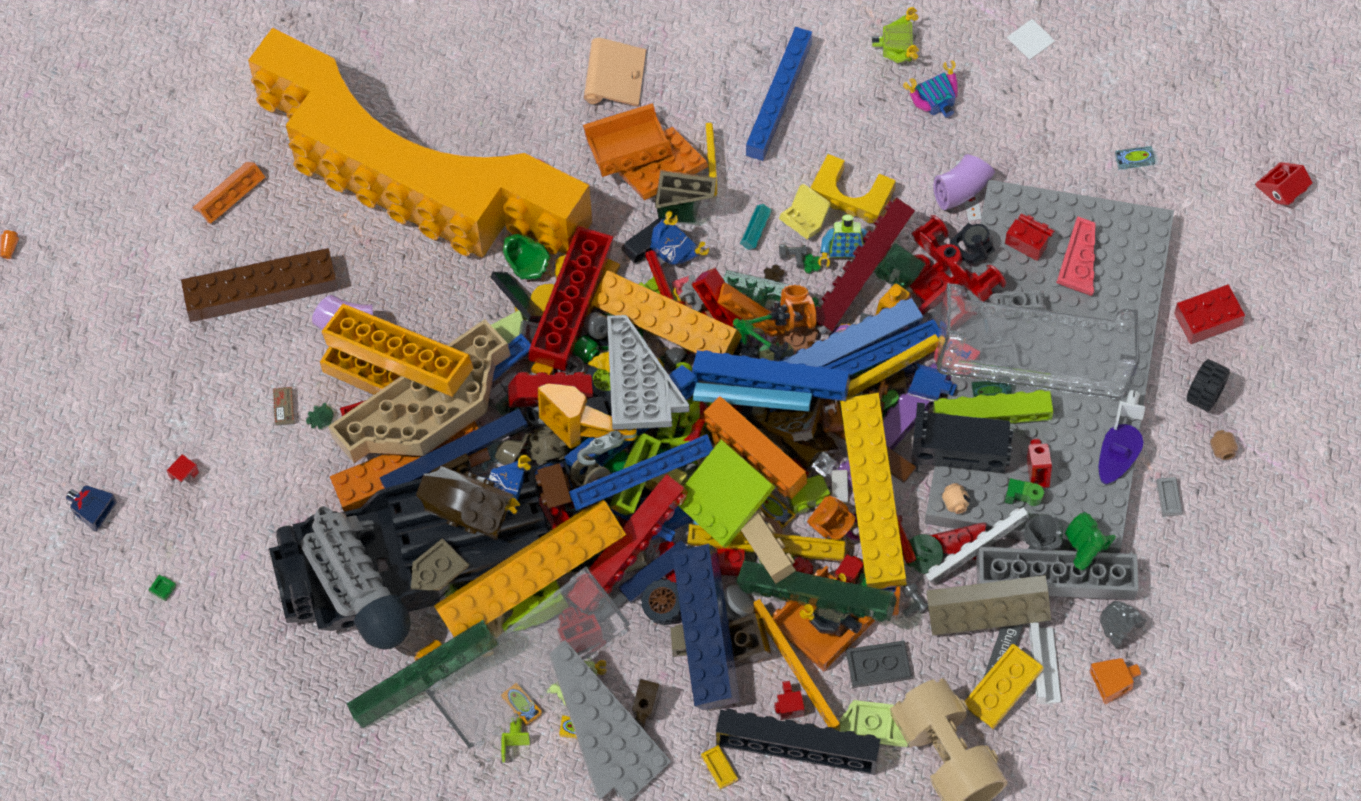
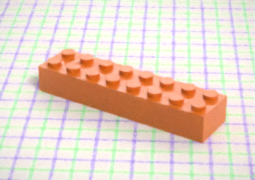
M473 421L430 452L477 430L476 422ZM487 447L468 456L471 467L491 460ZM383 454L329 476L343 511L361 508L377 491L384 489L379 479L380 477L422 456Z

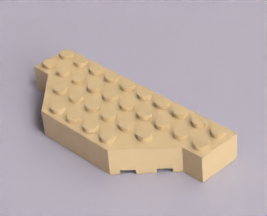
M486 319L447 345L469 354L473 365V370L453 397L401 376L328 426L332 439L353 463H356L369 453L424 456L487 412L495 366L511 355L507 342Z

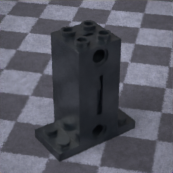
M917 402L911 464L916 466L915 472H918V465L925 464L1005 473V467L1010 465L1012 452L1011 444L1014 429L1010 428V421L930 413L924 411L925 403Z

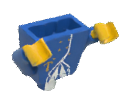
M670 211L666 213V219H662L653 228L650 247L657 253L656 255L661 266L664 262L679 265L698 257L699 254L707 255L709 252V248L701 249V247L705 246L703 241L699 243L698 248H695L696 244L675 225L678 221L677 215L670 219L672 216Z
M522 455L518 461L493 468L489 478L480 476L477 478L481 481H484V478L495 482L494 486L513 494L507 511H511L513 514L517 512L516 506H520L518 499L524 482V470L522 469L529 470L531 468L527 463L531 459L526 455Z

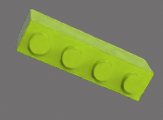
M647 434L637 436L624 468L656 456L661 441ZM645 482L614 494L609 508L624 515L634 513Z

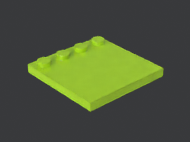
M720 440L683 486L688 494L686 500L678 506L721 546L727 548L775 489V486L725 441Z

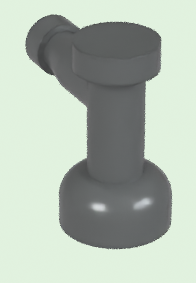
M779 244L780 259H785L788 255H795L796 267L799 269L803 268V256L807 255L806 245H802V247H787L786 244Z
M916 583L909 585L903 590L904 595L911 597L915 602L902 611L906 618L917 610L923 613L928 609V603H925L918 594L919 588Z

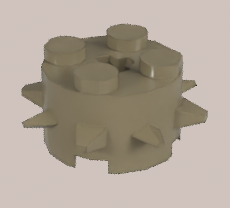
M548 426L534 429V434L532 435L528 433L527 445L522 447V449L530 450L531 458L536 460L537 464L546 463L548 459L553 458L558 460L564 459L569 451L568 446Z

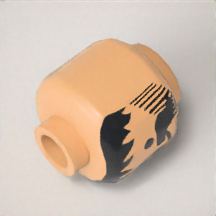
M958 483L948 485L942 494L946 508L950 512H956V514L963 513L970 505L971 500L965 486Z

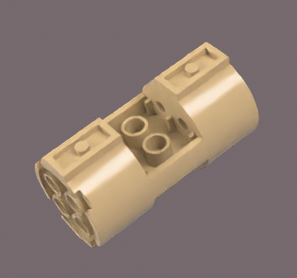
M941 678L940 682H936L934 679L927 681L906 693V698L902 703L898 701L890 708V715L910 748L932 743L944 764L935 774L930 776V782L941 801H990L996 797L1008 783L997 765L998 756L994 750L990 751L987 745L965 750L967 749L966 743L962 738H958L955 732H957L956 728L967 718L966 710H968V707L963 699L959 700L958 696L954 694L946 679Z

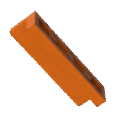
M245 162L192 208L194 211L200 212L207 223L211 224L261 182L265 176L255 163Z
M722 284L718 303L743 320H752L772 313L729 284ZM768 319L752 324L770 337L785 333V327L776 326L774 320Z

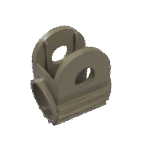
M591 456L584 457L585 460H595ZM576 460L569 473L573 486L571 491L608 476L611 473L607 468L597 463L583 465ZM587 466L585 473L580 475V470Z

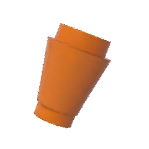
M3 231V234H1L0 257L11 259L19 241L17 232Z

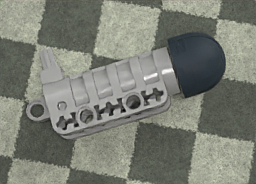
M319 507L314 514L315 521L312 524L314 533L306 534L300 545L335 609L343 616L356 615L354 624L362 638L369 645L383 650L399 646L410 631L411 620L409 613L400 597L391 595L388 588L383 587L382 577L379 572L374 571V563L369 556L364 554L365 548L362 542L357 540L361 533L373 531V521H359L356 516L347 517L345 513H333L328 507ZM315 556L321 557L323 562L318 561ZM333 587L338 588L341 593L335 592Z

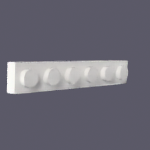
M1017 508L1009 514L1010 517L1004 521L999 520L993 525L994 528L988 532L980 533L977 536V540L964 544L961 547V551L947 556L944 559L945 562L939 566L934 565L931 567L926 577L932 585L942 580L975 557L979 547L991 546L1030 519L1024 508Z

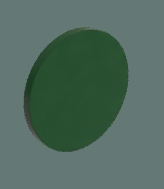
M920 534L909 540L916 556L914 562L907 564L910 569L924 574L929 573L928 570L934 565L939 566L941 564L943 548L935 537Z

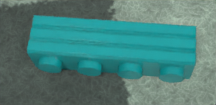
M765 204L756 206L740 244L747 250L756 248L757 242L766 226L767 219L770 217L771 209Z

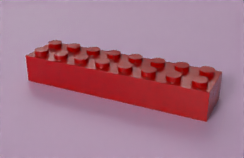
M577 226L529 348L530 361L559 370H566L612 251L613 236Z

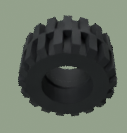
M1210 359L1204 361L1188 390L1186 401L1206 412L1210 411L1227 383L1230 369Z

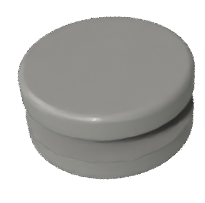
M729 585L724 589L729 620L735 621L754 612L751 599L741 588Z

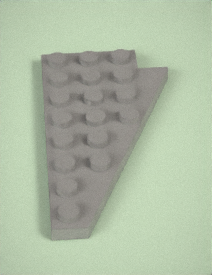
M627 315L607 316L613 430L672 427L671 413L689 412L688 402Z
M564 640L549 653L596 797L598 800H601L614 788L624 801H629L661 772L671 760L567 641Z

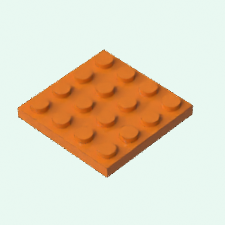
M673 127L663 131L667 140L669 139L672 156L618 172L644 201L657 194L660 170L696 174L708 167L707 161Z

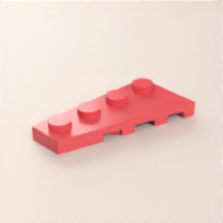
M1077 216L1056 281L1057 284L1090 296L1094 293L1095 222Z

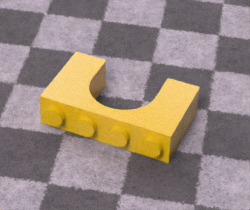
M827 154L810 188L829 201L830 208L844 211L853 217H859L867 223H874L879 215H883L885 211L883 208L895 191L896 180L878 174L871 190L866 195L857 198L845 196L836 186L844 171L845 160Z

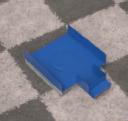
M917 364L918 368L908 390V395L931 401H937L940 392L954 395L957 384L945 380L947 371Z

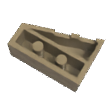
M660 170L655 208L714 198L716 177Z

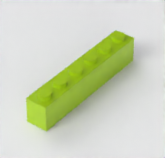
M1036 390L1029 393L1023 391L1016 392L1015 394L999 393L995 396L978 395L972 398L965 396L958 397L957 399L941 398L934 401L933 412L1006 420L1012 424L1052 420L1053 406L1050 391Z

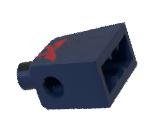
M87 485L79 493L71 489L66 496V499L72 502L70 508L73 514L96 532L117 503L112 493Z

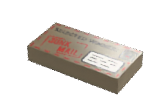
M273 388L275 425L295 424L293 388Z

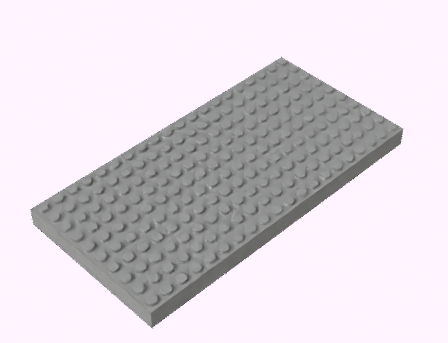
M988 180L980 224L987 226L995 252L988 255L987 260L981 259L972 265L971 273L975 272L980 276L987 270V265L995 266L1004 276L1006 286L1005 288H1002L1000 285L995 286L991 290L993 294L1041 290L1045 295L1043 302L1046 306V312L1040 315L1032 314L995 318L991 316L992 303L989 301V298L982 302L968 290L966 298L976 309L977 313L961 326L959 341L977 350L978 346L1015 342L1022 378L983 384L978 361L967 378L952 372L951 381L953 384H957L954 395L948 394L947 399H957L962 396L967 398L976 397L974 391L981 386L999 385L997 383L1005 385L1009 383L1011 394L1020 391L1025 393L1036 390L1050 391L1053 416L1052 420L1010 424V428L1014 429L1011 444L1012 452L1010 465L1005 467V473L935 466L925 524L957 529L985 522L987 523L985 531L988 532L994 528L993 525L999 520L1004 521L1010 517L1009 514L1017 508H1024L1030 519L1041 514L1052 515L1060 519L1064 528L1063 542L1059 548L1076 550L1068 540L1065 532L1076 516L1087 512L1097 522L1098 528L1104 536H1116L1108 549L1099 552L1120 553L1135 462L1119 479L1106 485L1100 481L1098 471L1099 457L1105 435L1115 425L1119 402H1126L1128 392L1134 390L1133 397H1135L1136 391L1139 392L1138 405L1144 406L1174 210ZM1021 213L1026 216L1030 215L1034 217V220L1041 224L1045 223L1049 225V228L1055 230L1053 236H1049L1047 248L1038 261L1005 244L1006 232L1015 219L1018 220ZM1077 216L1095 222L1094 293L1092 296L1056 283ZM984 320H986L988 326L987 334L985 330L986 323L984 325ZM1125 416L1119 417L1118 425H1131L1140 432L1141 420ZM1040 439L1042 444H1048L1052 471L1050 488H1043L1044 496L1042 502L1038 506H1031L1027 502L1013 500V504L1005 503L1010 478L1029 482L1027 453L1031 440ZM954 483L965 486L971 500L967 510L960 514L948 511L942 498L944 489ZM1030 519L1002 538L1025 541L1023 533L1026 523Z

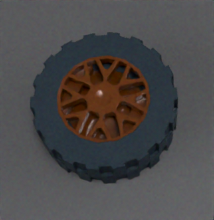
M659 579V581H653L652 584L646 587L641 597V606L646 616L654 623L669 625L674 621H678L681 617L677 584L667 579Z

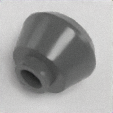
M673 347L665 352L663 358L665 359V364L673 372L678 363L686 361L688 353L686 349Z

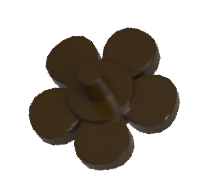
M772 265L771 269L767 267L763 271L766 282L773 280L774 283L780 282V277L785 275L784 270L780 269L779 265Z

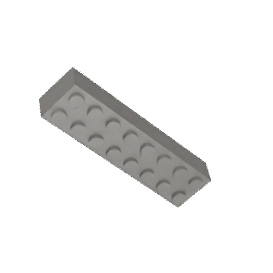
M979 547L976 556L977 584L1045 575L1049 596L1135 600L1138 593L1137 554L1098 552L1092 560V564L1085 570H1080L1073 563L1077 551Z

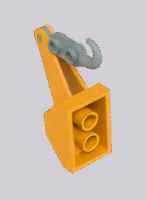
M546 384L538 387L539 418L570 449L580 445L583 436L596 437L586 448L578 452L577 460L581 464L593 465L596 463L595 460H585L584 457L593 453L597 455L603 454L612 448L619 447L624 440L632 441L636 439L637 428L613 430L612 416L586 406V396L576 387Z

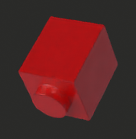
M846 554L835 572V578L842 583L839 574H844L846 577L844 584L852 590L863 572L864 563L858 557H851Z

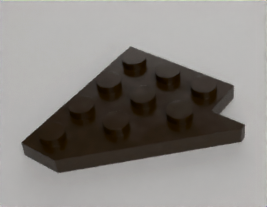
M812 397L809 411L778 409L771 412L768 407H765L764 413L749 415L748 421L756 427L789 440L808 441L814 437L824 399Z

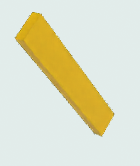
M936 334L850 381L847 397H853L935 351L939 346V339Z

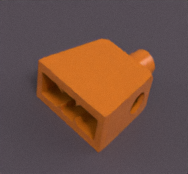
M1123 658L1092 663L1089 670L1104 704H1108L1130 691L1134 684L1132 678L1141 675L1137 664L1127 667Z

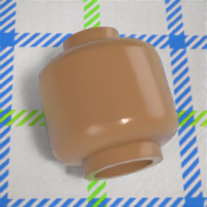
M1225 430L1217 431L1210 440L1215 457L1221 458V460L1233 458L1238 451V444L1234 434L1231 432H1225Z

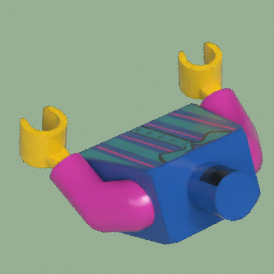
M950 60V69L947 67L946 62L943 63V69L948 74L943 72L918 85L916 80L911 78L909 79L911 87L907 82H904L903 87L910 91L909 95L917 108L928 111L931 115L942 112L945 118L954 114L952 106L955 105V98L958 96V82L956 73L953 72L956 66L953 60Z

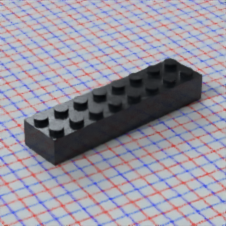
M720 709L716 728V746L719 745V747L875 775L880 738L871 734L863 736L858 735L854 731L841 732L832 727L819 728L811 723L803 725L797 724L793 720H777L772 716L759 717L751 712L745 714L737 713L733 709Z

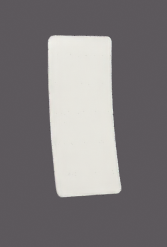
M832 470V496L844 504H848L847 470Z

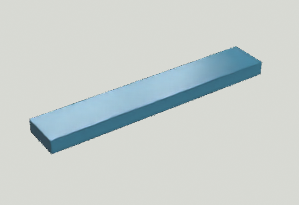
M696 383L693 394V401L714 402L721 396L729 404L809 411L812 400V393Z

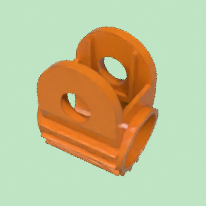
M795 284L785 286L781 293V306L785 304L787 306L785 313L790 314V319H785L787 322L786 326H784L786 331H792L794 327L807 326L809 329L815 328L816 310L811 296H809L808 289ZM795 312L800 313L803 319L794 322Z
M828 496L819 504L807 520V523L825 539L838 540L851 529L855 516L849 512L848 507L842 501L833 496Z

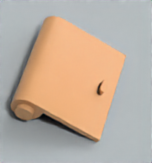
M594 38L591 41L584 100L589 104H597L602 98L638 107L646 49L604 38Z

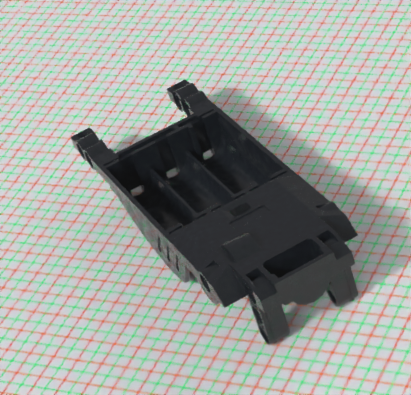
M565 458L558 461L551 460L541 465L533 466L529 470L523 468L524 482L518 499L520 506H516L517 512L515 514L511 511L507 512L497 540L479 532L476 535L465 531L466 527L458 525V527L447 524L448 520L424 511L423 503L416 496L422 479L379 490L361 508L342 513H345L347 517L356 516L359 521H373V531L361 533L357 540L362 542L365 548L364 554L369 556L374 563V571L379 572L376 559L386 557L389 570L379 572L383 579L382 585L388 588L391 595L399 596L407 611L411 612L436 605L547 534L549 529L540 506V497L537 488H542V486H538L535 472L545 464L556 465L564 463L568 478L570 479V470ZM473 473L477 475V478L478 476L485 478L490 476V473ZM314 514L304 522L278 528L276 530L278 546L269 548L286 623L306 622L316 619L318 629L326 631L356 626L354 624L356 615L343 616L337 612L300 544L304 536L308 533H314L312 524L315 521ZM442 538L469 564L467 569L440 591L411 589L413 562ZM605 549L567 573L580 572L590 568ZM315 556L318 561L323 562L321 557ZM333 587L335 592L341 593L338 588Z

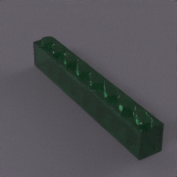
M743 561L737 579L739 587L745 593L752 594L756 592L764 597L770 598L774 596L786 602L793 600L804 606L806 604L816 605L817 608L823 610L830 608L841 614L849 612L860 618L865 616L872 617L879 622L884 620L891 621L897 601L894 592L796 571L775 584L763 564Z
M481 620L346 704L353 719L364 728L495 648L499 643L492 629L484 620Z

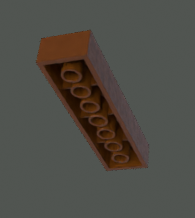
M329 248L181 279L190 322L338 291Z

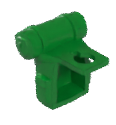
M1087 512L1076 516L1065 532L1068 540L1077 550L1073 563L1080 570H1085L1090 566L1098 552L1108 549L1116 538L1115 535L1104 536L1098 528L1097 522Z

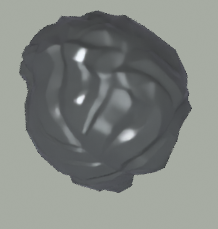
M1048 514L1037 515L1026 523L1023 533L1024 539L1028 545L1037 550H1055L1062 545L1064 526L1061 520L1055 516Z

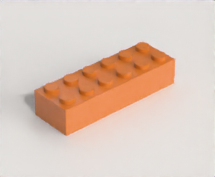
M721 396L704 411V421L707 424V429L711 433H717L721 436L720 440L725 441L729 446L731 445L740 456L750 462L749 464L757 471L759 470L767 480L778 487L777 491L783 497L788 496L792 500L807 484L806 472Z

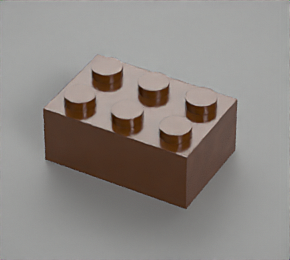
M564 463L537 470L538 474L535 477L538 486L543 488L544 493L541 494L544 505H547L548 508H553L573 502L569 494L571 485Z

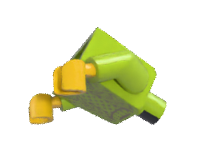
M910 7L904 16L884 26L882 36H872V47H883V57L895 63L912 61V59L916 60L918 58L916 52H919V49L912 43V22L910 20H918L917 10L914 7Z

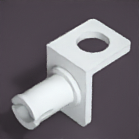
M1134 390L1129 391L1127 401L1119 402L1114 425L1115 430H1117L1120 416L1143 420L1145 406L1138 405L1139 392L1136 391L1135 397H1133Z

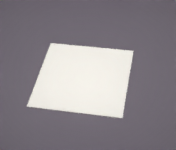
M1033 19L1007 36L1029 60L1055 42Z

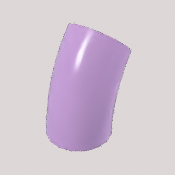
M964 155L962 160L953 169L936 176L934 179V195L939 207L942 210H947L965 203L986 186L988 180H991L995 174V170L988 163L975 156Z
M329 295L316 307L312 316V323L323 330L342 303L373 315L372 304L350 303L334 295Z

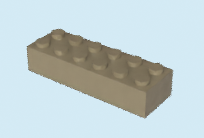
M1045 575L926 590L932 636L1051 621L1049 593Z

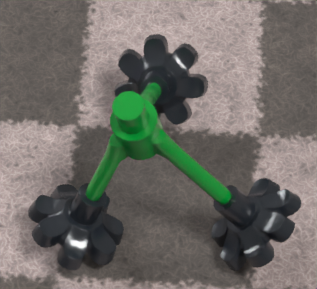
M778 301L771 306L770 310L772 313H769L767 316L752 320H739L736 318L733 321V325L739 330L742 342L738 343L734 354L749 356L750 358H753V355L759 356L757 342L751 343L750 340H746V335L751 334L768 346V349L774 353L773 361L779 362L783 352L789 348V343L785 342L779 347L774 343H769L753 331L752 324L769 319L774 320L776 326H786L787 322L785 319H790V314L785 313L787 306L785 304L781 306V303Z

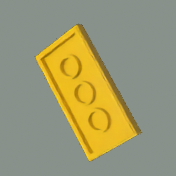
M1012 644L964 702L972 714L991 729H994L1045 668L1015 644Z

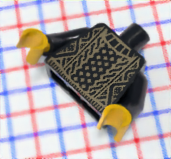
M842 573L839 574L842 583H839L835 577L832 582L834 586L840 587V591L836 589L815 610L810 604H806L804 609L808 613L803 609L800 611L801 618H809V622L821 634L843 636L848 630L858 633L862 627V623L858 621L859 606L849 586L844 584L846 577Z

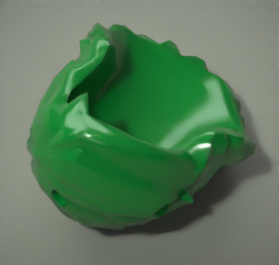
M513 234L504 239V259L510 268L513 269L515 275L521 280L541 278L542 274L546 272V267L549 266L548 262L551 258L545 246L521 234Z

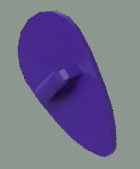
M1119 424L1117 430L1112 427L1106 433L1098 464L1099 477L1103 484L1107 485L1119 479L1138 458L1144 443L1138 429L1131 425Z

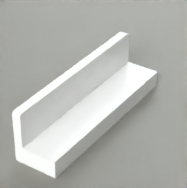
M1038 622L1030 623L1031 656L1045 668L1034 680L1036 703H1060L1061 697L1053 628H1039Z

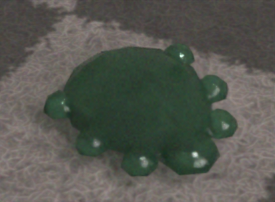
M322 403V406L319 407L314 406V411L308 412L309 417L306 418V423L311 424L312 429L318 426V429H322L323 426L331 425L334 413L326 403Z

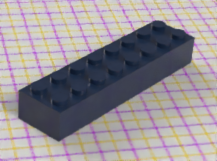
M705 544L674 552L672 556L694 706L701 710H707L740 702L718 551L712 545Z

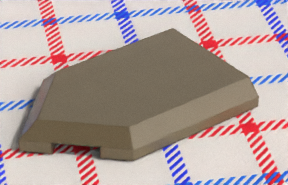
M442 538L413 562L411 589L440 591L467 569L469 564Z

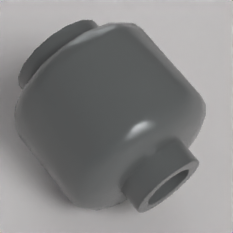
M593 312L585 318L583 326L587 334L595 339H603L608 335L606 316L599 312Z

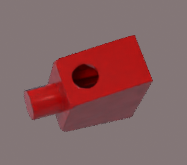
M1033 439L1028 446L1027 453L1029 482L1038 484L1042 488H1050L1052 463L1049 446L1046 443L1042 444L1040 439Z

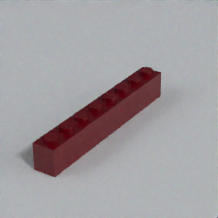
M899 198L887 202L883 208L886 210L883 216L879 215L873 223L875 225L872 231L868 230L863 237V240H865L863 245H858L852 253L854 255L852 261L848 260L843 266L842 270L844 272L841 277L839 275L836 276L832 282L834 286L830 292L827 290L821 298L823 301L821 306L815 307L816 325L820 327L825 326L827 334L833 331L915 212L913 208Z

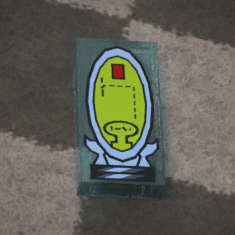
M1152 146L1115 151L1118 170L1155 165Z

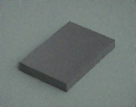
M904 640L845 650L852 688L905 681L912 678Z

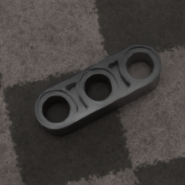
M662 217L656 219L623 244L621 250L633 263H638L646 257L647 252L652 251L650 245L652 243L653 228L663 219Z

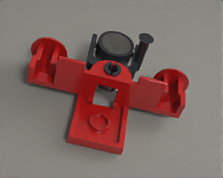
M930 215V221L911 233L915 243L937 261V263L908 285L910 290L922 301L926 302L948 281L956 284L958 288L964 285L982 302L993 294L991 290L995 286L1000 285L1002 288H1005L1006 280L1004 276L993 265H987V270L980 276L975 272L972 274L967 269L964 270L960 267L964 261L974 265L981 259L987 260L988 255L995 252L993 239L987 226L983 224L971 225L968 222L950 240V244L940 246L936 238L941 234L947 238L949 230L939 217ZM963 241L968 253L961 249L958 245L959 242ZM948 267L953 275L951 278L946 274ZM948 294L946 297H944L936 306L942 303L950 295Z

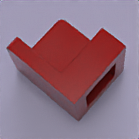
M183 454L166 470L171 480L176 478L180 482H183L188 475L195 478L199 474L197 465Z

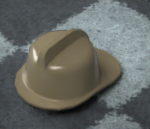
M528 433L525 434L522 441L506 440L501 442L497 448L495 458L502 465L513 463L520 453Z

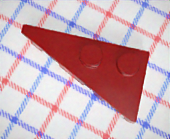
M978 523L932 534L931 536L940 542L943 553L956 554L961 551V547L964 544L977 540V536L985 531L987 523Z

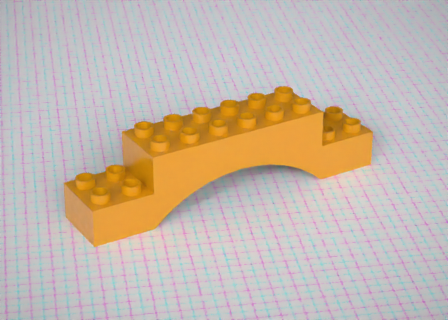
M273 27L248 59L252 74L251 82L255 86L257 93V103L269 112H274L277 108L287 113L289 121L286 124V129L290 141L288 145L293 153V165L300 173L306 176H312L313 173L324 177L326 184L333 190L343 192L344 189L355 193L356 198L363 205L374 208L377 204L387 209L388 215L400 224L410 221L418 225L420 232L429 239L437 240L440 236L450 241L451 247L463 256H469L470 253H473L483 258L505 225L512 234L528 235L538 240L550 254H557L558 251L567 254L577 226L588 229L593 222L588 184L526 153L496 157L460 156L439 152L406 140L384 127L357 102L342 79L333 57Z

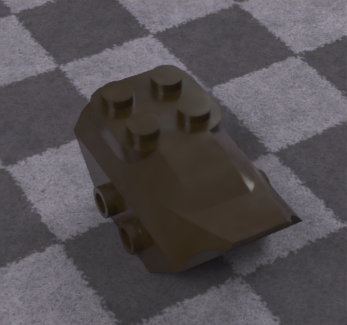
M441 466L439 470L423 475L416 496L423 503L424 511L448 520L447 524L458 527V525L466 527L465 531L476 535L479 532L497 540L513 494L494 486L495 482L484 478V481L476 479L477 475L468 471L463 474Z

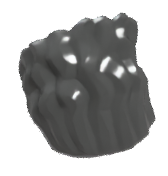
M1113 601L1102 610L1100 615V623L1104 634L1110 639L1115 649L1119 648L1122 640L1134 627L1141 628L1147 622L1137 609L1121 601Z

